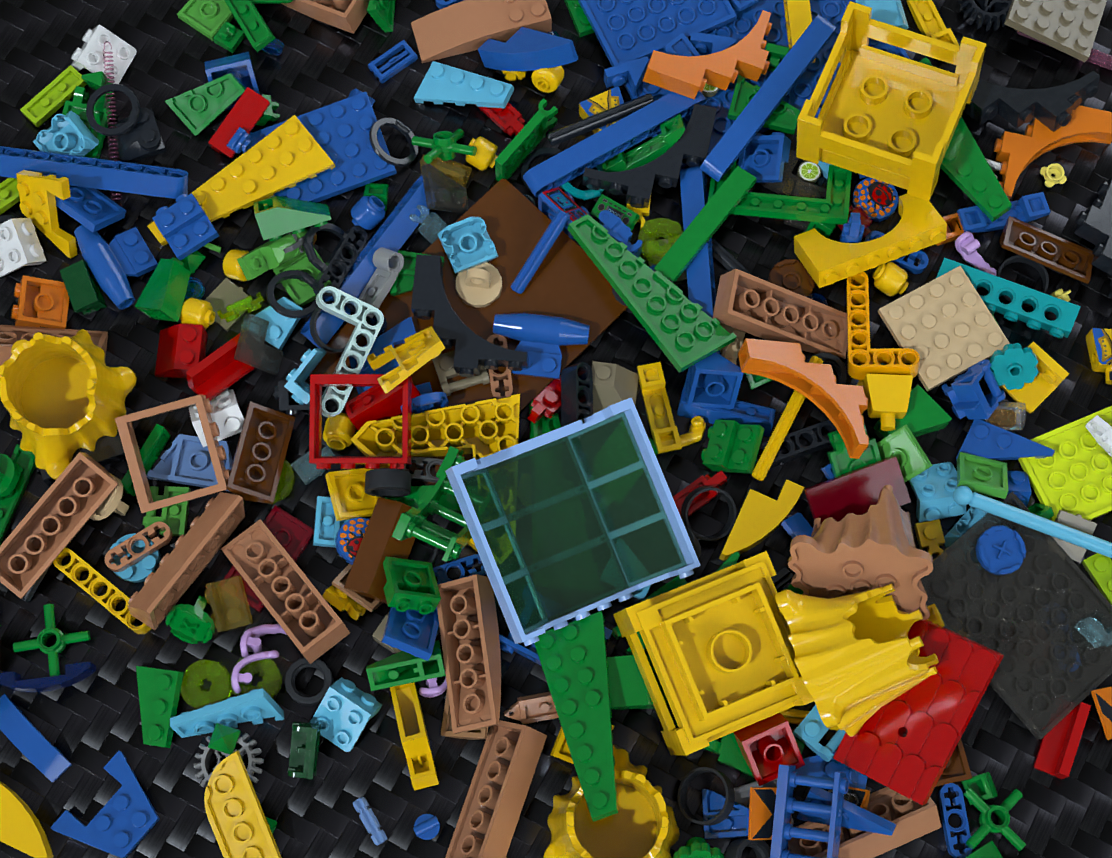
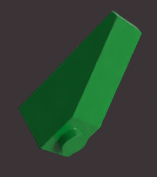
M439 640L435 641L432 655L428 661L400 651L366 667L371 691L446 676Z

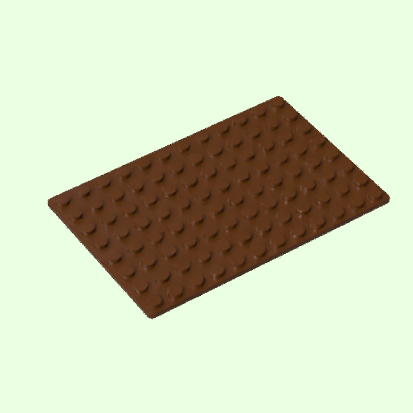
M501 179L456 221L459 222L469 217H481L484 220L486 230L499 255L495 259L486 262L498 269L502 277V291L496 301L490 303L487 307L475 308L463 302L456 292L455 280L458 273L455 274L439 238L422 253L444 257L443 283L447 299L460 320L475 334L485 340L494 334L495 314L529 313L563 317L590 325L588 344L559 346L562 354L560 374L564 368L568 367L628 308V306L622 305L616 300L612 292V286L585 251L563 231H561L523 293L519 294L511 289L513 281L548 228L551 220L506 179ZM389 291L379 307V310L384 315V322L377 337L409 317H412L416 333L431 326L433 328L434 317H431L430 320H422L414 316L411 310L413 291L396 296H391ZM375 315L372 319L366 317L369 325L375 326L377 324ZM347 323L326 345L333 349L345 348L355 325ZM362 336L357 345L360 347L365 346L367 339ZM505 337L508 349L515 350L520 341ZM499 341L494 342L495 345L503 346L499 345ZM401 343V344H398V345H394V348H396V347H398V346H400V345H402V344H404V343ZM455 346L441 351V354L454 351ZM327 351L311 374H333L343 352ZM347 357L345 362L347 367L351 369L349 357ZM432 359L410 375L415 386L430 382L432 392H443ZM498 367V369L493 371L496 374H502L506 371V367ZM511 370L513 395L520 394L519 414L554 379L512 374ZM459 375L447 379V382L449 384L468 377H462ZM499 380L500 389L496 392H499L500 396H505V392L509 390H505L503 380ZM481 383L452 392L450 396H447L449 401L447 407L494 399L491 392V384L483 385ZM345 386V387H336V388H337L338 390L345 391V389L347 388V386ZM353 386L346 402L359 395L356 386ZM473 454L462 455L466 461L473 459ZM445 456L425 457V458H434V459H443V460H444ZM412 463L411 467H407L413 474L415 470H423V476L427 475V464H423L424 469L417 468L416 463ZM434 465L431 468L430 474L436 477L440 465ZM423 482L426 486L436 485V483Z

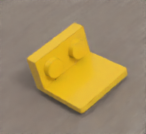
M1034 341L1028 346L1033 350L1038 359V364L1036 365L1038 374L1032 383L1024 382L1022 389L1008 390L1005 384L1000 386L1028 413H1032L1069 375L1063 367Z

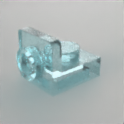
M1091 616L1081 619L1074 626L1095 648L1101 646L1108 647L1112 644V626L1104 630L1102 623Z

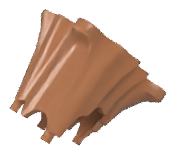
M891 485L883 486L879 493L877 504L870 505L867 513L863 515L849 513L839 522L829 517L822 524L821 518H816L811 537L798 535L792 539L790 543L791 556L788 560V566L795 572V575L791 580V584L793 587L802 589V595L831 599L884 587L892 583L896 591L885 596H893L898 610L911 613L919 609L923 616L921 620H926L930 617V612L926 605L927 593L921 578L932 572L933 557L928 552L916 548L909 511L905 512L901 509L893 494V487Z

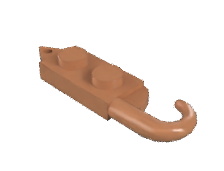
M550 692L517 698L518 701L504 712V716L521 721L522 725L559 718Z

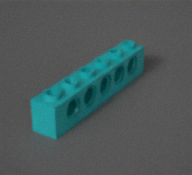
M944 257L936 278L961 266L975 289L984 287L988 290V295L979 296L990 313L994 314L997 312L1003 314L1005 319L1013 322L1020 320L1027 323L1026 325L1029 328L1035 330L1042 328L1050 331L1049 334L1057 338H1063V336L1068 338L1081 306ZM1007 295L1010 297L1011 303L1003 304L999 301V297ZM1028 303L1033 306L1034 311L1025 312L1021 305ZM1053 312L1056 315V320H1047L1044 313Z

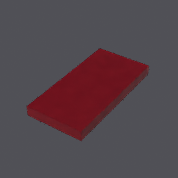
M891 456L804 489L814 520L821 518V524L829 517L839 522L849 513L855 515L867 513L870 505L877 504L879 493L884 485H891L893 487V494L900 506L911 502L896 456Z
M276 505L263 522L294 562L297 561L314 536V529ZM232 566L219 586L261 613L265 607L237 569Z

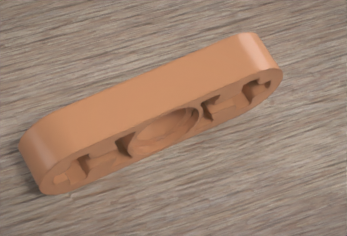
M493 334L488 337V342L494 344L495 341H499V345H503L500 347L508 349L507 340L504 336ZM506 367L504 373L496 374L493 370L489 369L493 398L511 397L513 395L511 370ZM499 380H503L505 390H509L505 392V396H500V393L496 392L500 389Z
M164 522L151 524L109 550L105 555V564L114 572L126 570L168 544L172 539V530ZM159 528L162 531L166 530L163 533L164 538L162 539L155 537L157 535L156 530ZM148 535L150 538H153L151 540L154 543L152 546L145 536ZM136 541L145 542V549L141 553H134L132 550V546ZM125 548H127L128 553L132 556L131 559L127 555L124 556L126 554L123 551ZM115 555L122 557L120 565L112 564Z

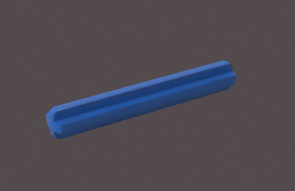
M559 210L513 281L511 289L516 293H523L570 219V216L564 211Z

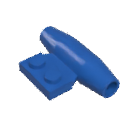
M83 225L76 228L74 234L83 259L100 288L118 309H125L135 302V298L127 276L139 277L154 270L158 265L138 229L134 227L116 235L108 245L97 231L93 233Z
M529 313L495 314L493 324L494 334L520 341L515 350L528 353L529 367L522 368L521 371H512V374L560 379L562 354L559 346L588 344L590 325L563 317Z

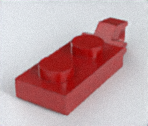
M509 102L505 108L478 107L510 136L513 134L517 135L524 127L525 120L522 118V114Z
M561 375L560 379H554L533 400L531 404L533 408L527 419L534 424L543 416L551 419L561 409Z
M722 470L713 477H710L708 474L702 475L673 496L680 516L685 498L694 489L702 486L719 488V486L727 481V476ZM709 490L696 496L690 504L688 517L714 499L720 492Z

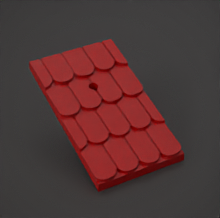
M927 619L914 622L908 632V638L911 640L920 636L924 646L919 648L920 653L918 657L936 654L939 663L929 666V668L935 666L937 674L928 677L881 707L863 724L856 735L850 737L845 733L833 759L921 805H925L928 802L1004 657L999 652L938 624H934Z

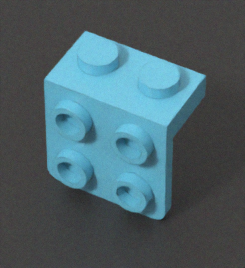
M314 348L312 351L310 349L307 350L300 360L303 363L298 369L294 368L286 377L288 382L284 387L293 393L291 397L301 405L304 403L306 405L310 404V385L305 380L327 353L323 348Z
M953 463L933 464L932 467L909 480L917 498L916 518L919 523L966 513V505H959L953 499V492L957 488V471Z
M341 677L329 687L310 723L321 724L320 735L345 752H349L353 749L368 721L379 712L382 704L376 701V698L371 694L364 693L358 689L352 681Z

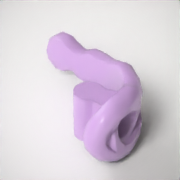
M970 231L962 233L956 239L955 247L965 262L978 270L996 276L997 270L991 268L976 250L981 246L979 241L974 239Z
M263 624L249 628L241 637V655L245 658L249 655L248 652H261L262 644L259 637L263 635L287 634L279 624Z
M277 650L259 652L240 660L234 666L231 675V686L234 692L239 694L242 691L239 684L249 685L252 681L250 673H239L243 667L254 661L279 657V652Z
M446 677L439 686L436 682L437 678L427 679L426 685L428 688H420L419 694L427 698L441 695L447 689Z

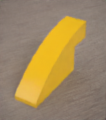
M786 479L777 500L750 489L719 559L727 560L735 552H739L740 555L770 536L790 514L804 487Z
M415 682L390 687L401 743L407 759L414 791L438 785L435 764Z
M0 781V841L34 858H54L47 836L37 817L17 793Z

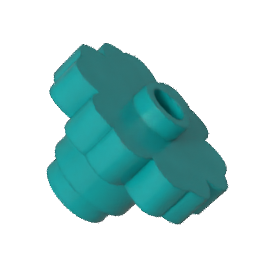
M1019 343L1006 344L1003 347V351L996 350L989 359L991 371L998 385L1002 386L1005 384L1008 390L1022 389L1024 382L1032 383L1038 374L1036 354L1029 347L1022 348Z

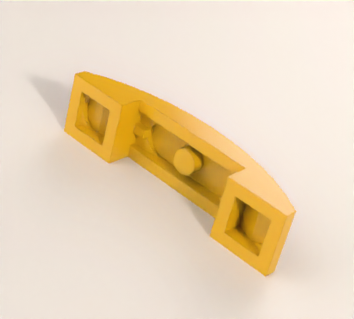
M906 0L922 35L959 46L951 28H946L932 0Z
M656 362L637 366L645 410L658 454L682 449L677 425L675 426L665 388L666 382L661 363Z

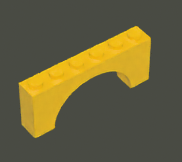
M904 194L899 196L898 213L901 216V220L895 228L882 237L861 243H843L824 237L814 228L794 236V253L817 286L822 288L945 241L947 223L930 201Z

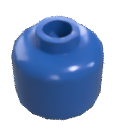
M376 196L361 197L351 209L353 224L366 230L374 229L385 217V205Z

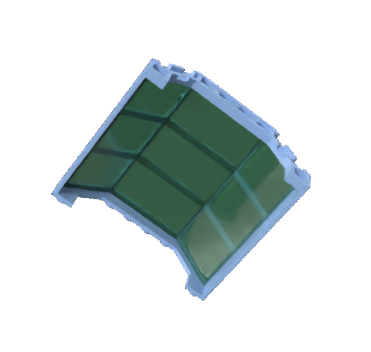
M632 397L610 405L585 418L584 424L582 419L489 456L465 461L445 471L515 644L524 642L525 646L539 641V635L546 633L545 630L554 627V630L569 625L567 620L573 617L576 618V621L590 616L589 611L597 608L598 611L611 607V601L617 598L619 602L632 598V592L677 575H679L680 579L694 574V568L701 566Z

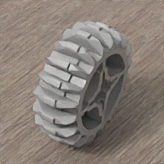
M245 733L241 738L239 735L237 744L243 746L239 749L242 760L244 755H248L247 772L250 780L257 783L258 779L253 774L254 772L261 774L263 770L256 767V764H262L264 761L262 758H255V756L261 754L262 751L260 748L253 749L257 742L254 739L248 742L250 735ZM207 736L206 740L210 742L211 737ZM200 744L199 748L204 750V753L195 754V757L200 759L201 762L195 763L194 768L202 769L195 776L198 779L204 778L200 783L204 788L207 786L212 775L209 763L213 753L215 752L218 758L217 765L224 759L222 755L227 757L229 754Z

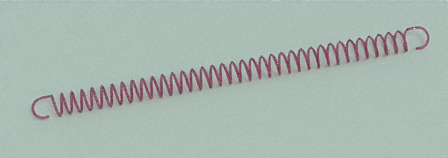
M110 51V52H104V54H105V53H107V54H113V52H111V51ZM103 54V56H104V58H103L104 64H105V62H113V61H114V60H105V58H113V56H105V55ZM105 64V66H114V64ZM105 68L104 72L106 70H114V68ZM108 72V73H106V74L112 75V74H115V73H114V72ZM111 80V81H106V82H105V85H106L107 82H109V83H114L115 81H113V80ZM106 93L105 97L107 99H116L115 97H107V95H115V93ZM108 110L107 112H116L117 110ZM108 114L107 118L108 116H116L117 114ZM108 118V120H117V118ZM108 122L107 126L109 124H117V122ZM109 139V141H118V139ZM109 143L108 147L110 145H118V143ZM109 153L110 158H112V157L118 158V157H119V156H111V155H110L111 153Z

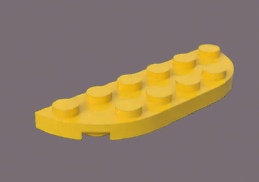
M237 750L215 767L205 789L204 802L206 814L224 858H282L239 750Z

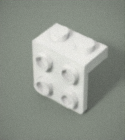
M99 24L93 30H87L82 38L85 43L82 48L77 47L71 57L74 60L71 66L78 72L82 68H86L92 73L102 71L113 84H119L137 51L134 47Z
M15 218L0 224V278L23 266L39 265L46 262L43 248L40 245L31 218Z
M226 389L210 401L213 406V412L210 413L213 422L217 423L220 436H217L218 441L240 433L244 423V417L239 408L234 390ZM196 404L189 407L191 422L202 446L206 447L207 443Z

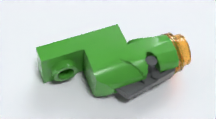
M306 227L303 232L297 234L289 232L283 235L282 238L268 241L238 258L237 261L247 281L256 278L270 269L277 268L304 253L305 235L311 227ZM316 233L313 237V246L317 241Z

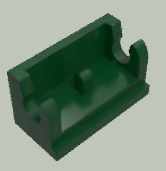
M84 260L60 270L71 304L76 313L83 311L84 315H88L107 307L100 286Z
M295 721L292 723L288 776L307 779L315 777L321 724Z

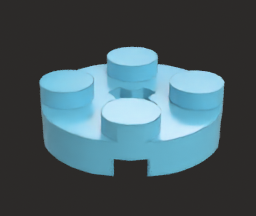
M136 533L121 537L110 547V550ZM145 536V538L150 542L152 546L154 543L151 541L150 538ZM136 541L132 546L133 552L141 553L145 549V542ZM127 548L123 550L126 553L124 556L127 555L130 558L131 555L128 553ZM159 549L126 570L114 573L124 581L131 583L145 581L151 572H156L155 569L160 562ZM115 555L112 564L120 565L122 557Z

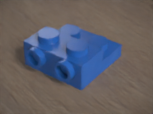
M773 132L771 135L757 133L739 156L738 166L757 178L756 183L782 182L784 163L789 161L791 140L784 133Z
M192 193L180 195L177 197L176 203L169 208L167 206L159 208L156 211V216L152 218L180 261L219 237L215 227Z

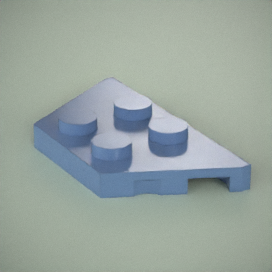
M179 434L172 442L171 448L163 453L160 457V462L153 470L150 469L147 477L153 480L204 488L218 484L208 446L203 447L199 437ZM220 440L218 441L219 446L223 445L226 453V460H223L225 468L231 471L233 460L227 441Z

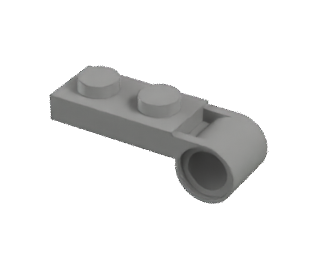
M383 247L377 249L373 255V264L377 269L358 298L378 309L404 265L402 254ZM373 314L366 315V317H369L371 319L374 316Z

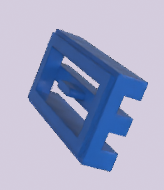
M402 40L369 63L368 68L374 72V75L383 84L416 61L418 56L406 41ZM404 48L406 49L404 52H402V53L399 54L398 56L393 57L395 54H397L398 52H400V51L403 50ZM390 59L388 63L377 69L378 66Z

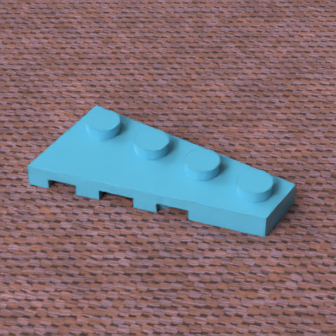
M433 61L414 96V100L416 103L431 101L434 104L442 105L444 102L455 103L458 106L476 104L477 107L505 108L514 91V87L512 84Z
M261 688L251 690L249 693L237 697H229L215 704L205 705L203 708L194 711L183 712L178 716L170 718V727L181 738L212 733L216 723L231 728H238V723L252 721L253 725L262 724L263 719L275 717L276 721L284 720L285 718L284 710Z

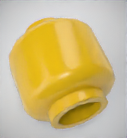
M562 66L534 70L531 76L532 82L542 92H554L563 81L564 69Z
M482 136L477 139L472 138L468 146L476 147L477 153L475 156L466 155V162L480 171L486 170L488 166L493 168L495 159L498 157L496 155L497 146Z
M234 249L226 254L223 260V270L228 278L247 281L237 259L249 253V251Z
M894 262L879 265L872 276L874 286L889 297L897 293L902 294L909 284L907 282V272Z
M189 298L183 303L179 319L182 324L203 325L206 330L209 325L214 323L216 315L210 302Z
M340 413L326 419L323 439L330 448L342 450L352 444L351 438L355 435L356 427L349 420L347 414Z

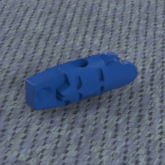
M851 212L849 221L843 225L840 242L861 243L864 225L861 224L860 213Z

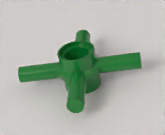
M457 129L453 133L449 131L436 132L433 135V139L413 136L412 145L432 148L423 158L427 164H430L435 159L440 161L451 160L455 158V153L475 156L477 153V148L474 146L456 143L464 136L462 129Z
M54 604L43 605L45 629L39 633L37 639L14 642L13 650L14 652H21L40 648L43 653L48 655L50 679L60 678L58 654L65 649L66 644L90 640V632L87 630L63 634L55 626ZM56 636V643L52 647H47L48 639Z
M971 787L963 793L981 812L979 817L981 826L966 841L968 847L974 849L989 832H1001L1018 851L1025 847L1026 843L1008 826L1010 822L1009 811L1023 797L1019 790L1015 789L1000 806H988ZM991 813L997 816L998 825L991 821Z

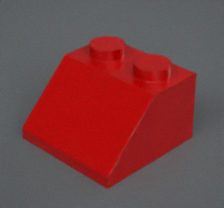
M177 324L160 330L155 369L156 377L187 378L186 371L206 357L208 334L203 325Z
M781 713L733 732L740 751L759 786L778 778L779 764L795 765L796 769L805 765L789 722Z

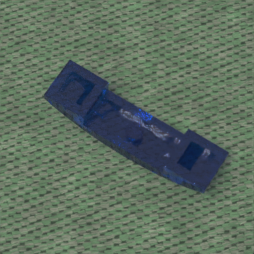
M92 662L65 665L66 675L22 680L21 675L15 671L0 673V685L21 692L59 690L74 685L96 671V665Z

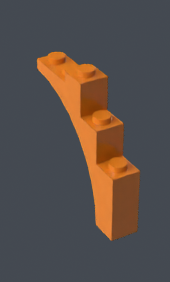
M763 10L756 25L747 36L737 44L720 52L702 56H679L653 50L643 81L691 99H695L698 91H703L705 84L726 91L730 82L734 84L737 75L757 82L761 74H766L770 64L769 61H766L769 51L764 50L767 41L763 40L764 35L768 36L772 23L769 22L771 13Z
M1079 105L1075 110H1072L1071 121L1054 132L1036 118H1034L1031 125H1027L1024 135L1004 131L1001 139L997 138L995 142L994 152H997L996 161L1002 162L1001 169L999 170L1002 180L999 183L1008 199L1010 200L1013 195L1019 175L1031 162L1042 154L1072 143L1097 142L1111 144L1112 112Z
M745 339L738 352L741 372L760 375L778 381L808 398L825 413L836 427L845 443L849 457L859 459L869 445V437L865 433L864 417L862 415L868 407V398L865 396L863 386L836 384L837 380L833 374L832 366L830 364L805 362V355L802 353L800 343Z

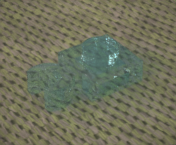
M417 205V209L421 212L420 217L416 214H411L409 217L413 222L421 224L418 231L432 244L439 238L437 234L448 225L436 213L431 212L429 214L427 207Z

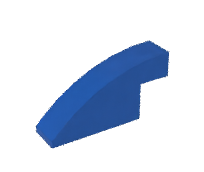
M521 27L505 43L489 38L478 48L484 67L503 71H533L541 68H553L578 60L572 40L526 27Z

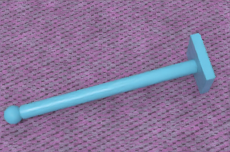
M959 486L953 492V499L959 505L969 504L971 507L1112 558V543L979 493H972L971 489L967 486Z

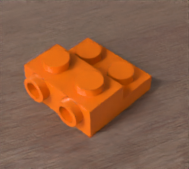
M23 275L21 282H16L14 296L19 297L18 305L13 304L11 319H16L15 326H41L65 329L69 295L64 282Z

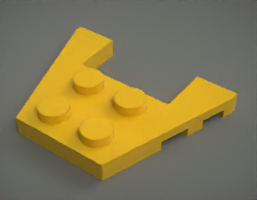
M27 170L16 173L21 212L27 218H31L32 223L68 258L71 259L78 255L76 238L59 228L55 196L61 200L71 197L69 179L67 177L58 179L56 175L42 176V173Z
M432 326L405 338V343L396 348H393L391 344L383 349L385 353L378 356L372 353L367 356V361L373 371L393 359H396L399 364L398 367L377 379L385 394L428 361L439 356L441 351L445 349Z

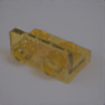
M423 155L420 161L421 173L423 175L426 174L428 177L465 189L472 173L471 167L452 160L442 161L439 157L430 164H427L423 159L425 155Z
M241 576L206 584L205 597L208 604H211L213 612L211 618L218 632L253 624Z

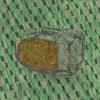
M1000 402L989 419H985L986 422L1005 430H1022L1026 419V405L1022 402Z

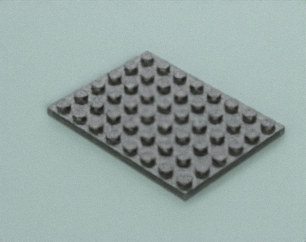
M1013 491L1006 496V499L1000 501L1030 512ZM986 513L933 560L932 572L921 578L927 593V607L932 604L936 605L942 620L949 630L1004 655L989 684L1037 740L1042 739L1082 702L1091 691L1095 690L1112 674V605L1052 536ZM993 526H1007L1018 532L1025 542L1026 555L1019 569L1007 575L989 573L981 566L976 556L977 539L982 532Z

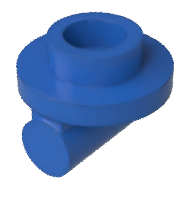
M239 127L226 146L237 154L242 151L245 153L252 144L250 140L251 135Z
M423 814L417 818L413 829L417 837L423 840H431L438 835L440 823L436 816Z

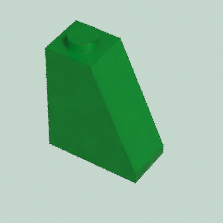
M176 258L160 259L135 307L152 319L178 322L191 272L183 267L185 264Z
M917 385L910 392L906 415L903 419H895V430H881V418L873 428L876 430V435L882 440L907 424L914 437L944 429L952 418Z

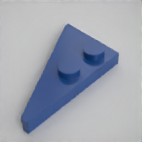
M974 419L959 452L988 459L1017 460L1028 457H1035V459L1053 457L1055 450L983 420Z
M818 755L804 758L805 765L795 770L799 775L834 779L835 772H846V778L849 779V787L859 789L866 788L868 778L866 775L833 758L827 762Z
M811 787L804 802L832 805L833 794L822 788ZM845 799L843 800L841 827L892 836L896 824ZM799 812L797 815L799 820L830 825L831 816Z

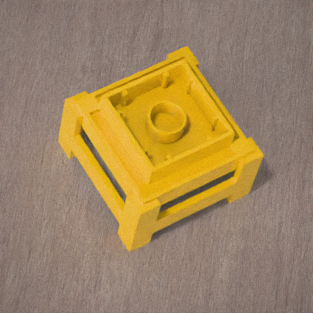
M849 1L841 20L840 33L810 100L806 99L798 116L796 157L815 164H819V161L906 189L908 195L929 202L938 182L941 163L966 103L970 104L977 88L986 43L963 36L960 46L871 19V7ZM869 38L956 65L955 73L868 46ZM840 62L841 65L835 76L832 86L828 92V95L824 101L818 117L814 118L822 102V99L826 93L829 83L833 77V74L837 68V65Z
M767 551L613 614L622 637H626L658 714L664 729L661 733L670 755H689L710 746L709 742L794 706H803L814 701L805 687L802 676L794 661L795 651L788 638V635L791 634L790 628L777 605L775 598L777 591L771 579L772 576L777 574ZM637 632H640L645 647L648 651L654 669L657 673V676L659 678V681L664 690V693L666 695V698L668 700V703L670 705V708L673 712V715L679 728H676L674 725V722L669 713V710L660 691V688L651 669V666L649 664V661L642 647Z

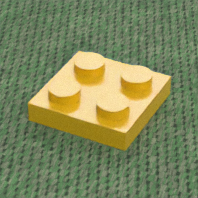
M360 468L328 472L325 475L336 521L372 516L378 497L365 493V474L372 469Z

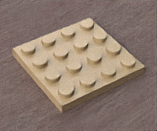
M961 266L878 310L880 317L898 346L918 352L920 359L917 376L926 391L963 373L976 363L989 359L996 350L1003 351V347L1006 344H1010Z

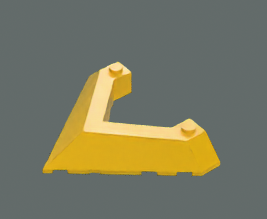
M520 394L413 414L411 418V456L424 458L446 456L449 447L453 446L464 450L463 455L473 454V458L477 460L517 445L519 440ZM402 415L391 417V419L366 422L351 438V442L365 456H402ZM518 460L499 467L508 470L506 474L508 482L503 490L499 489L497 493L505 515L516 512ZM380 464V468H390V464ZM499 468L491 470V472L496 474ZM474 476L476 495L484 499L487 490L483 480L478 476ZM493 505L489 508L480 525L498 519ZM516 520L509 522L514 537ZM501 526L484 532L497 566L511 553ZM471 538L467 544H469L474 550L477 551L474 541Z

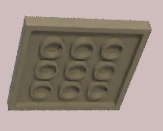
M1012 0L1004 24L1086 62L1090 56L1107 0Z

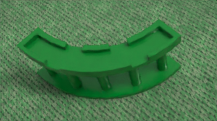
M453 446L449 447L436 473V477L439 480L434 488H427L419 499L418 504H420V507L418 509L412 507L407 512L401 514L392 534V537L400 541L412 538L413 536L445 551L442 559L445 562L457 559L472 538L463 515L439 505V499L442 494L447 495L448 493L455 496L445 471L452 466L466 461L464 460L465 457L462 456L464 450ZM499 468L496 474L491 471L488 472L497 493L499 489L503 490L508 482V476H506L508 470ZM467 491L472 505L478 507L476 515L481 524L492 505L488 492L483 499ZM429 514H437L464 528L456 534L427 521V517Z

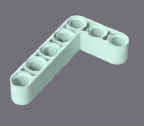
M324 287L316 296L318 307L355 325L333 374H359L382 327L384 315L378 308L335 287ZM323 293L332 294L334 297L333 304H326L322 300ZM346 303L354 305L356 310L354 315H348L345 312L344 305ZM367 314L376 316L377 324L375 326L367 323ZM357 335H362L367 339L366 347L357 345ZM347 357L356 359L357 367L355 369L347 367L345 362ZM347 386L345 391L338 390L336 387H326L322 396V415L330 418L340 414L353 386ZM327 400H333L336 403L337 409L335 412L331 413L326 410L325 402Z

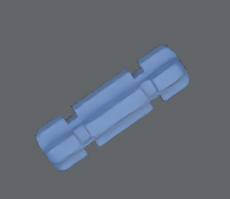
M364 797L358 798L353 802V806L357 813H360L359 817L368 833L372 834L371 838L374 844L380 845L387 840V836L380 829L381 825L372 809L368 808L367 800Z

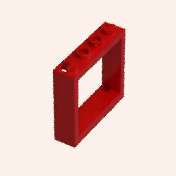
M310 374L309 463L316 465V469H331V465L341 464V469H356V464H365V469H379L380 464H390V469H404V464H411L412 376H409L397 385L403 386L402 456H321L322 387L380 386L377 379L384 374Z

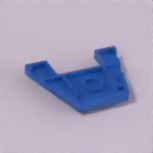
M412 317L405 319L377 337L369 354L374 353L375 356L385 353L383 349L391 344L394 348V345L405 343V338L416 333ZM349 357L351 369H355L357 361L355 358ZM366 359L359 374H386L398 367L399 364L396 359H393L373 371ZM430 382L416 385V388L422 395L433 393ZM373 386L356 387L358 394L360 395L361 393L365 392Z
M118 751L104 766V769L120 782L122 786L90 823L85 826L70 811L65 810L50 828L53 831L117 857L127 858L160 818L139 784L125 755Z

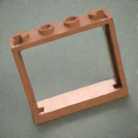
M196 395L115 418L141 513H147L227 490L226 485L230 470L225 468L223 460H226V453L223 445L219 446L217 436H220L217 423L212 421L210 414L213 412V406L209 398L206 399L205 395ZM196 404L218 484L154 502L132 422Z

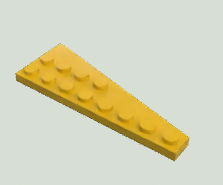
M294 115L194 190L192 194L212 222L221 217L226 218L230 216V213L241 208L246 209L253 206L254 202L270 198L276 192L287 187L297 186L296 183L309 177L310 179L317 177L316 174L329 168L332 170L336 166ZM154 221L147 226L162 246L168 244Z

